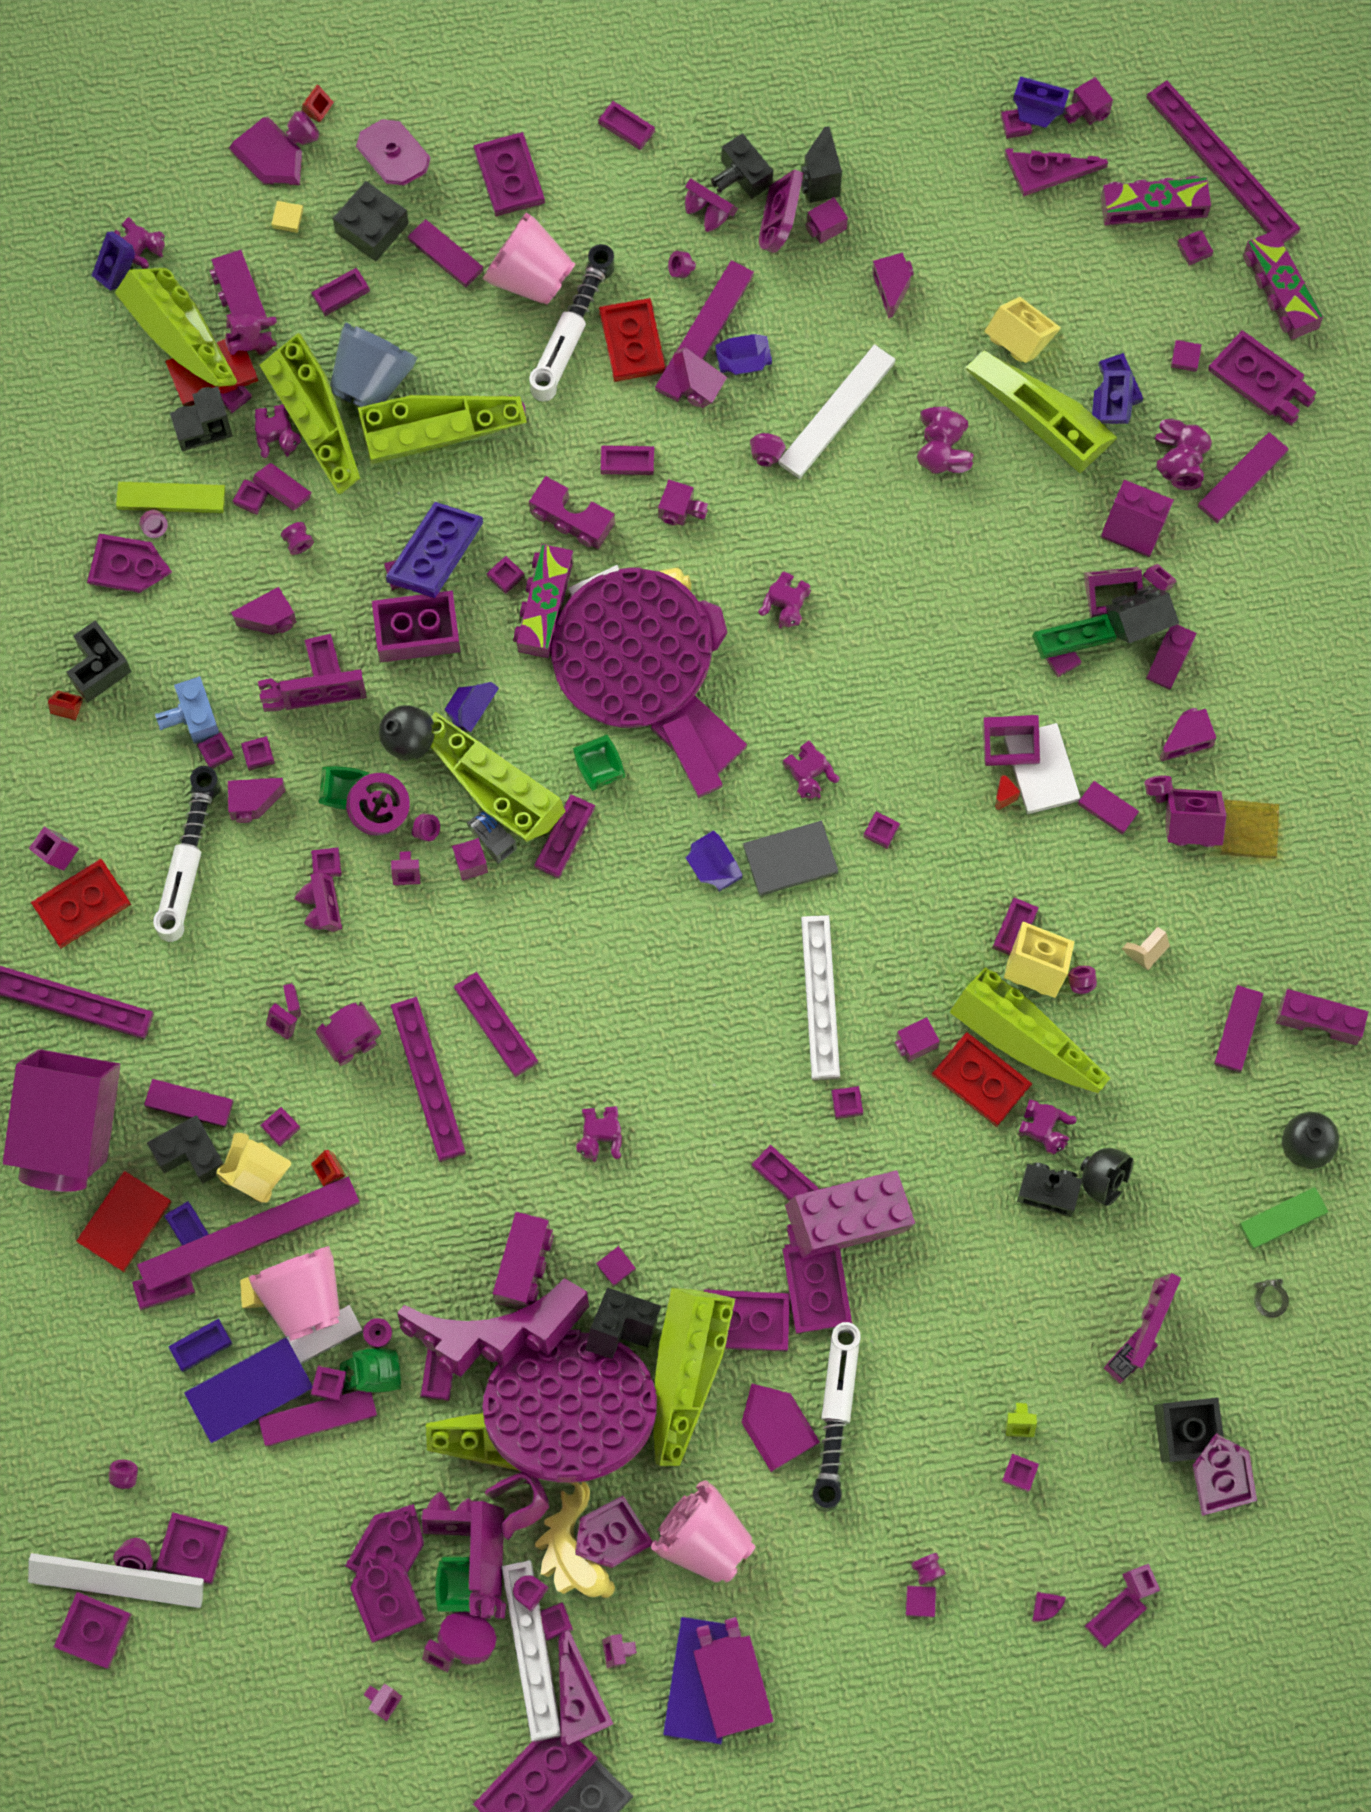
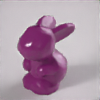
M931 407L920 412V420L926 427L924 438L928 443L918 451L916 458L919 464L933 474H940L945 471L963 473L970 470L973 465L974 454L966 450L951 448L968 429V420L948 407Z
M1173 418L1162 420L1159 425V429L1162 432L1156 434L1154 439L1162 444L1176 446V448L1167 452L1156 462V469L1178 489L1195 490L1201 487L1204 480V472L1199 464L1203 462L1202 455L1207 453L1212 446L1210 435L1199 425H1185L1180 420Z

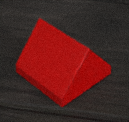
M316 85L302 104L301 111L305 112L308 117L315 121L321 122L334 104V101L319 85Z
M58 690L48 699L50 714L76 721L83 698Z
M1005 775L1000 777L995 802L997 810L1014 803L1020 795V790Z
M328 1149L323 1151L311 1163L323 1187L346 1177L335 1154Z

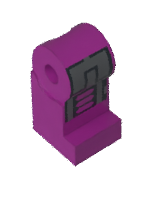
M1140 1327L1103 1368L1119 1384L1138 1368L1130 1363ZM1155 1341L1153 1343V1346L1150 1350L1148 1357L1158 1347V1344Z

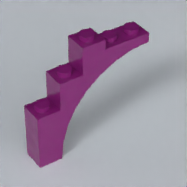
M564 1278L548 1294L533 1304L511 1314L492 1319L474 1321L447 1320L423 1314L406 1305L397 1314L400 1329L404 1334L409 1337L414 1336L418 1338L428 1349L436 1351L437 1363L442 1370L447 1373L453 1372L461 1377L481 1353L487 1360L491 1362L496 1361L503 1366L510 1361L525 1342L532 1350H540L549 1355L589 1308V1300L586 1290Z

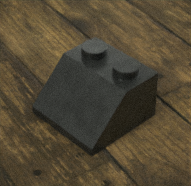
M830 126L823 128L806 153L804 166H801V172H803L801 190L803 194H807L809 203L840 197L842 170Z

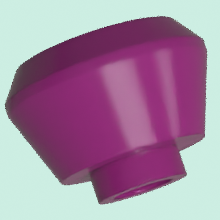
M295 111L287 123L289 130L286 131V134L294 144L299 142L301 145L317 141L320 133L315 124L305 112Z
M759 433L750 439L752 457L760 466L769 467L777 463L786 449L783 440L773 434Z
M141 1538L127 1539L115 1551L113 1556L114 1563L120 1567L149 1571L153 1565L151 1548Z

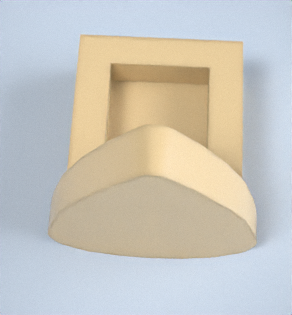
M1157 927L1141 946L1126 943L1122 950L1135 962L1149 970L1170 947L1166 932Z

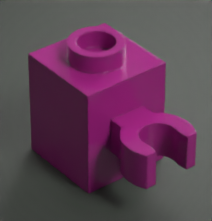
M1093 77L1074 89L1072 104L1065 108L1066 114L1063 117L1069 124L1078 120L1080 116H1083L1089 125L1097 120L1101 122L1110 115L1113 98L1097 78Z
M668 479L658 506V518L669 525L679 524L684 526L688 514L705 520L708 504L702 501H693L694 487Z

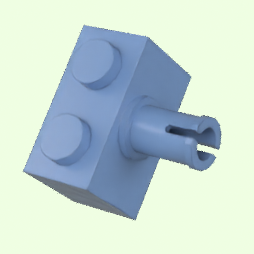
M201 677L175 684L180 704L176 708L155 714L160 731L183 722L185 725L187 724L194 744L203 742L219 733Z

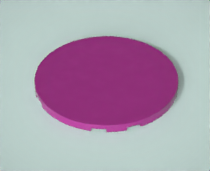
M622 568L605 575H599L590 580L568 600L556 621V629L551 641V660L561 690L583 714L597 722L612 727H645L673 716L684 708L697 694L707 676L711 663L712 633L707 615L694 594L681 582L660 571L642 568Z
M569 1330L549 1355L540 1350H532L525 1342L505 1366L500 1363L496 1365L488 1379L485 1394L483 1395L484 1423L489 1439L495 1449L508 1463L518 1470L533 1477L552 1482L574 1483L593 1480L610 1474L624 1466L637 1455L647 1442L655 1424L657 1411L656 1390L650 1372L643 1361L630 1348L619 1342L613 1359L586 1351L589 1333H583L581 1330Z

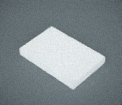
M1057 723L1039 728L1040 764L1012 765L1027 814L1067 805L1080 800ZM1032 735L1004 737L1008 754L1033 753Z

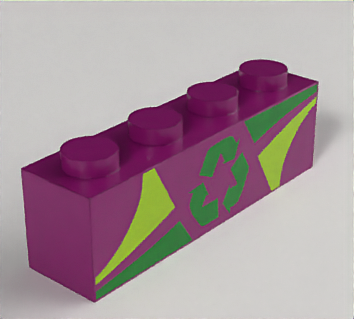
M1189 176L1185 179L1163 178L1159 181L1137 180L1133 183L1111 182L1108 185H1103L1101 205L1104 225L1206 218L1211 208L1208 178Z
M1273 230L1247 241L1243 253L1244 261L1249 268L1253 269L1258 287L1265 291L1270 309L1277 313L1282 331L1287 333L1290 339L1293 340L1319 329L1324 317L1277 231Z
M541 544L540 552L534 553L532 568H535L533 577H528L526 593H529L527 602L523 601L521 604L519 617L523 619L521 627L516 626L513 642L517 643L519 653L550 658L551 641L555 633L556 621L562 610L574 562L573 550Z

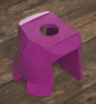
M524 1472L503 1479L485 1491V1494L490 1499H494L521 1484L527 1483L532 1486L534 1492L533 1502L529 1506L510 1514L502 1523L503 1535L508 1541L515 1531L528 1527L539 1520L550 1506L539 1479Z

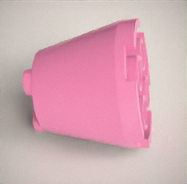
M526 212L492 261L482 279L493 286L548 305L562 286L561 283L569 275L575 263L571 261L572 259L542 225Z
M329 1246L315 1250L310 1254L295 1257L260 1271V1274L248 1277L252 1289L286 1337L289 1336L290 1341L314 1333L312 1329L314 1326L316 1331L339 1323L340 1311L334 1259Z
M702 1481L696 1486L697 1492L687 1497L684 1495L672 1508L658 1528L661 1536L658 1542L655 1540L651 1544V1549L661 1558L713 1582L724 1580L728 1583L737 1573L738 1569L736 1566L742 1558L747 1559L752 1554L755 1545L751 1542V1535L717 1488L708 1481Z

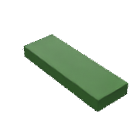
M1313 1187L1241 1222L1239 1226L1253 1250L1327 1214L1329 1211L1316 1187Z

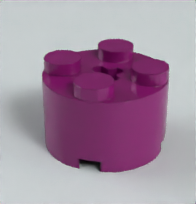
M356 1002L351 1003L338 1010L329 1017L331 1019L330 1024L325 1027L322 1023L315 1032L333 1060L338 1062L340 1066L349 1063L354 1058L353 1055L362 1050L363 1053H366L377 1045L375 1039L381 1035L380 1027L363 1002H360L359 1005Z

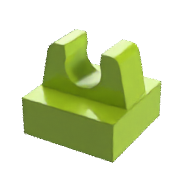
M1016 1403L1014 1413L1007 1414L1005 1436H1035L1037 1414H1028V1403Z

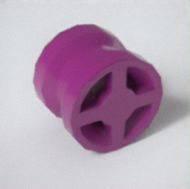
M303 522L289 525L280 534L283 541L288 543V550L292 555L303 553L314 544L312 536L307 535V528Z
M937 1552L911 1563L912 1569L917 1571L919 1575L918 1583L920 1586L946 1575L944 1568H941L938 1563L939 1556Z

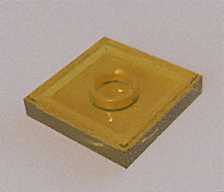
M1224 800L1226 824L1221 855L1276 859L1279 804Z

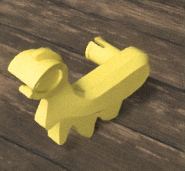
M584 1481L581 1484L578 1482L570 1483L575 1487V1492L572 1495H568L566 1492L561 1491L562 1509L560 1512L544 1520V1524L551 1529L535 1543V1547L540 1550L548 1548L542 1560L541 1574L549 1577L555 1572L554 1584L556 1589L563 1594L576 1588L588 1597L601 1595L603 1598H608L614 1593L615 1585L609 1580L606 1570L598 1563L575 1555L577 1540L574 1536V1525L579 1515L588 1505L590 1489Z

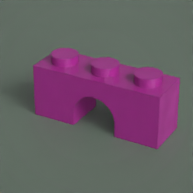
M545 476L529 500V509L532 516L541 522L548 521L562 534L567 535L569 533L575 536L582 545L586 547L593 546L599 550L615 525V514L592 501L587 509L581 513L568 512L564 506L569 500V489Z
M1286 989L1281 998L1275 1023L1298 1030H1303L1305 1027L1322 1029L1330 1033L1329 1038L1357 1046L1363 1037L1369 1011Z

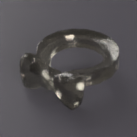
M1267 1279L1253 1283V1287L1257 1288L1254 1304L1261 1315L1276 1318L1287 1310L1289 1297L1281 1286L1284 1282L1283 1279ZM1273 1286L1282 1297L1280 1308L1274 1312L1266 1311L1261 1305V1296L1265 1288Z

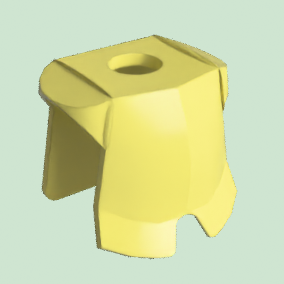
M234 1133L225 1163L217 1169L216 1175L223 1183L246 1193L258 1202L266 1203L271 1198L272 1189L289 1169L291 1162L273 1152L265 1144L249 1140L247 1134Z

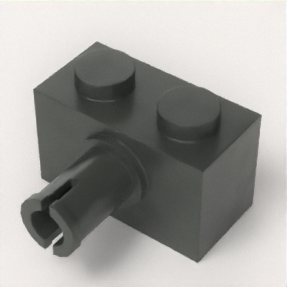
M743 133L721 147V162L727 169L711 178L713 187L716 188L718 186L717 192L721 193L737 181L749 197L753 199L773 184L772 168Z
M1034 1162L1033 1165L1027 1164L1017 1202L1071 1217L1075 1210L1082 1179L1077 1178V1174L1071 1171L1061 1170L1055 1172V1170H1049L1050 1167L1042 1163Z

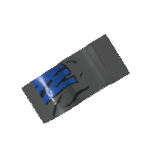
M483 810L467 822L470 831L476 838H479L482 846L497 864L517 850L515 839Z

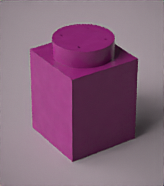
M37 1049L18 1062L15 1068L2 1164L20 1167L19 1181L31 1187L61 1192L85 1189L88 1178L103 1166L108 1159L121 1063Z

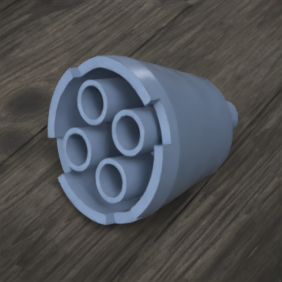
M345 322L340 333L330 383L331 391L337 397L351 403L352 399H355L353 403L359 407L384 402L413 369L418 358L408 351L400 350L399 347L357 326L354 328L351 324Z

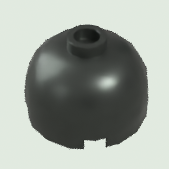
M400 705L391 709L380 723L379 737L381 744L388 753L401 760L409 761L413 758H421L430 749L434 740V734L431 733V724L434 725L433 719L428 712L415 706Z
M1309 1111L1298 1114L1288 1122L1283 1131L1281 1143L1285 1155L1292 1163L1306 1167V1169H1316L1323 1167L1333 1159L1338 1150L1340 1136L1337 1126L1329 1117L1322 1113Z
M1103 1148L1096 1151L1091 1157L1087 1156L1080 1168L1083 1172L1082 1184L1086 1193L1095 1201L1106 1206L1113 1204L1122 1193V1191L1117 1190L1122 1181L1127 1183L1130 1178L1134 1163L1133 1158L1127 1153L1114 1148Z

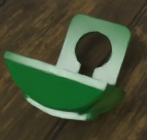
M607 734L573 748L577 766L592 791L625 778L619 753Z
M342 766L322 767L318 803L336 809L347 810L346 802L351 788L361 778L369 775V772ZM359 802L360 810H364V804Z
M387 1348L358 1350L352 1352V1358L340 1363V1371L347 1373L350 1367L354 1372L350 1382L346 1375L343 1391H348L355 1387L358 1391L383 1393L401 1389V1374L397 1350Z
M441 1557L435 1583L438 1612H470L469 1597L472 1593L469 1590L470 1557Z

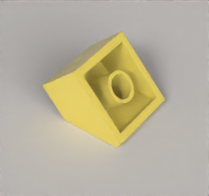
M1018 297L998 308L984 332L990 336V340L993 343L1009 350L1014 359L1026 363L1036 358L1059 332L1061 327L1024 299Z
M1022 922L1007 961L1004 978L1015 984L1036 990L1040 994L1056 998L1068 974L1074 941Z

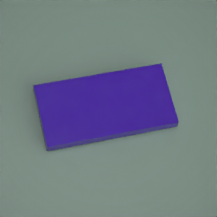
M434 502L386 575L387 583L436 598L481 528L483 517Z
M284 1337L186 1390L184 1394L210 1443H213L307 1392L313 1386L287 1337Z
M681 1617L663 1736L721 1745L722 1737H716L693 1651L701 1649L696 1631L698 1627L708 1625L712 1641L728 1637L725 1623Z

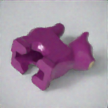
M127 217L122 223L126 233L122 238L134 248L135 257L132 263L141 266L142 269H148V261L140 257V255L147 247L150 252L163 257L162 251L165 247V235L160 231L148 232L143 227L137 226L130 217ZM115 230L114 233L121 237L120 232Z
M253 314L227 317L226 326L230 328L231 333H226L225 342L230 354H235L240 350H255L257 354L265 355L272 347L277 346V343L272 339V332L260 333L261 326L270 327L277 323L276 317L255 316Z
M283 404L274 406L275 416L268 418V415H266L268 413L266 407L255 410V435L258 447L261 449L260 455L262 458H267L270 453L267 443L279 440V445L287 457L301 443V436L292 431L291 423L288 419L290 415Z
M785 571L770 586L763 600V606L758 610L760 616H765L769 613L771 605L782 608L783 610L779 616V629L782 627L799 626L803 618L800 615V609L803 606L804 599L809 597L811 593V586L800 580L796 588L790 587L792 584L790 581L794 579V576Z
M808 740L799 748L801 752L798 756L803 758L799 761L793 754H790L783 760L782 765L786 770H790L793 778L798 782L797 794L800 798H821V787L813 778L824 772L829 781L838 783L840 777L834 773L824 754L817 751L812 742Z
M1029 1099L1024 1118L1033 1117L1034 1121L1033 1123L1022 1121L1018 1136H1028L1034 1141L1042 1143L1046 1148V1152L1050 1155L1063 1151L1065 1146L1068 1145L1069 1137L1060 1132H1053L1052 1129L1057 1120L1067 1125H1073L1077 1122V1118L1052 1105L1039 1104L1037 1101Z
M617 1106L605 1107V1112H603L604 1118L602 1119L596 1118L594 1108L582 1109V1117L584 1118L583 1138L576 1143V1151L585 1159H592L593 1162H596L600 1150L599 1141L612 1142L611 1155L614 1159L621 1158L622 1130L618 1121Z

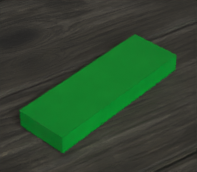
M1105 614L1035 631L1032 638L1041 659H1046L1111 643L1116 640L1117 636L1108 615Z

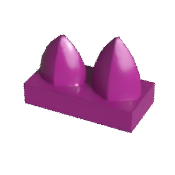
M691 178L685 186L689 189L685 196V210L687 214L695 213L702 209L707 202L710 203L704 218L706 232L718 228L726 221L729 215L734 217L739 209Z
M321 872L310 875L311 882L302 887L294 898L304 904H316V908L308 914L304 924L317 930L326 929L331 932L341 930L342 924L333 877Z
M439 1491L430 1500L427 1508L423 1509V1534L471 1536L472 1500L470 1498L465 1499L454 1511L451 1510L446 1496Z

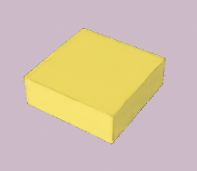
M277 201L271 224L272 228L298 233L304 210L303 205Z

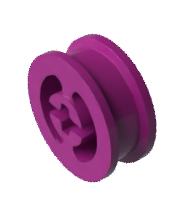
M372 773L361 778L351 788L346 802L347 814L352 824L361 832L373 836H381L394 831L404 822L410 807V799L405 786L400 780L386 773ZM369 786L385 787L395 797L396 807L392 805V799L387 793L381 801L383 807L373 817L380 818L388 815L390 820L386 823L372 822L360 810L359 802H362L365 812L369 815L375 807V803L372 801H376L382 793L381 790L374 791L371 794L368 793L366 788Z

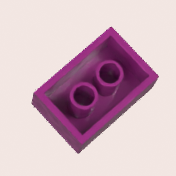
M453 590L439 592L436 598L420 594L372 601L380 663L461 652Z
M515 1212L492 1293L495 1304L520 1310L537 1301L539 1289H537L538 1284L536 1282L538 1278L543 1279L547 1264L544 1253L545 1251L550 1252L554 1240L553 1229H550L549 1220Z

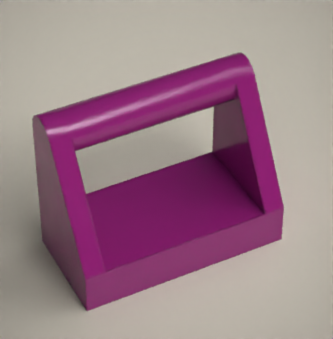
M1136 566L1085 572L1084 582L1090 617L1093 618L1107 614L1106 606L1096 607L1095 586L1133 582L1136 595L1137 590L1143 587L1142 570Z
M1039 715L983 718L982 734L985 766L1040 764ZM1032 735L1033 753L991 755L990 736Z

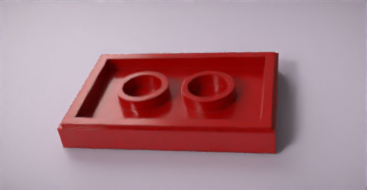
M651 298L599 307L614 382L664 373L666 367Z
M225 339L216 342L237 380L235 385L219 386L220 393L225 394L238 389L239 386H247L258 382V377L247 351L240 350L235 354H230ZM173 358L165 361L183 406L195 405L192 394L197 393L200 389L216 387L196 376Z
M102 858L31 902L60 949L131 905Z
M968 1032L962 1036L931 1074L932 1077L995 1127L1001 1124L1033 1084Z
M124 1171L76 1242L124 1273L172 1201Z

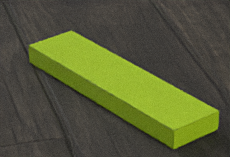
M118 481L116 508L117 510L224 513L226 487L225 485Z

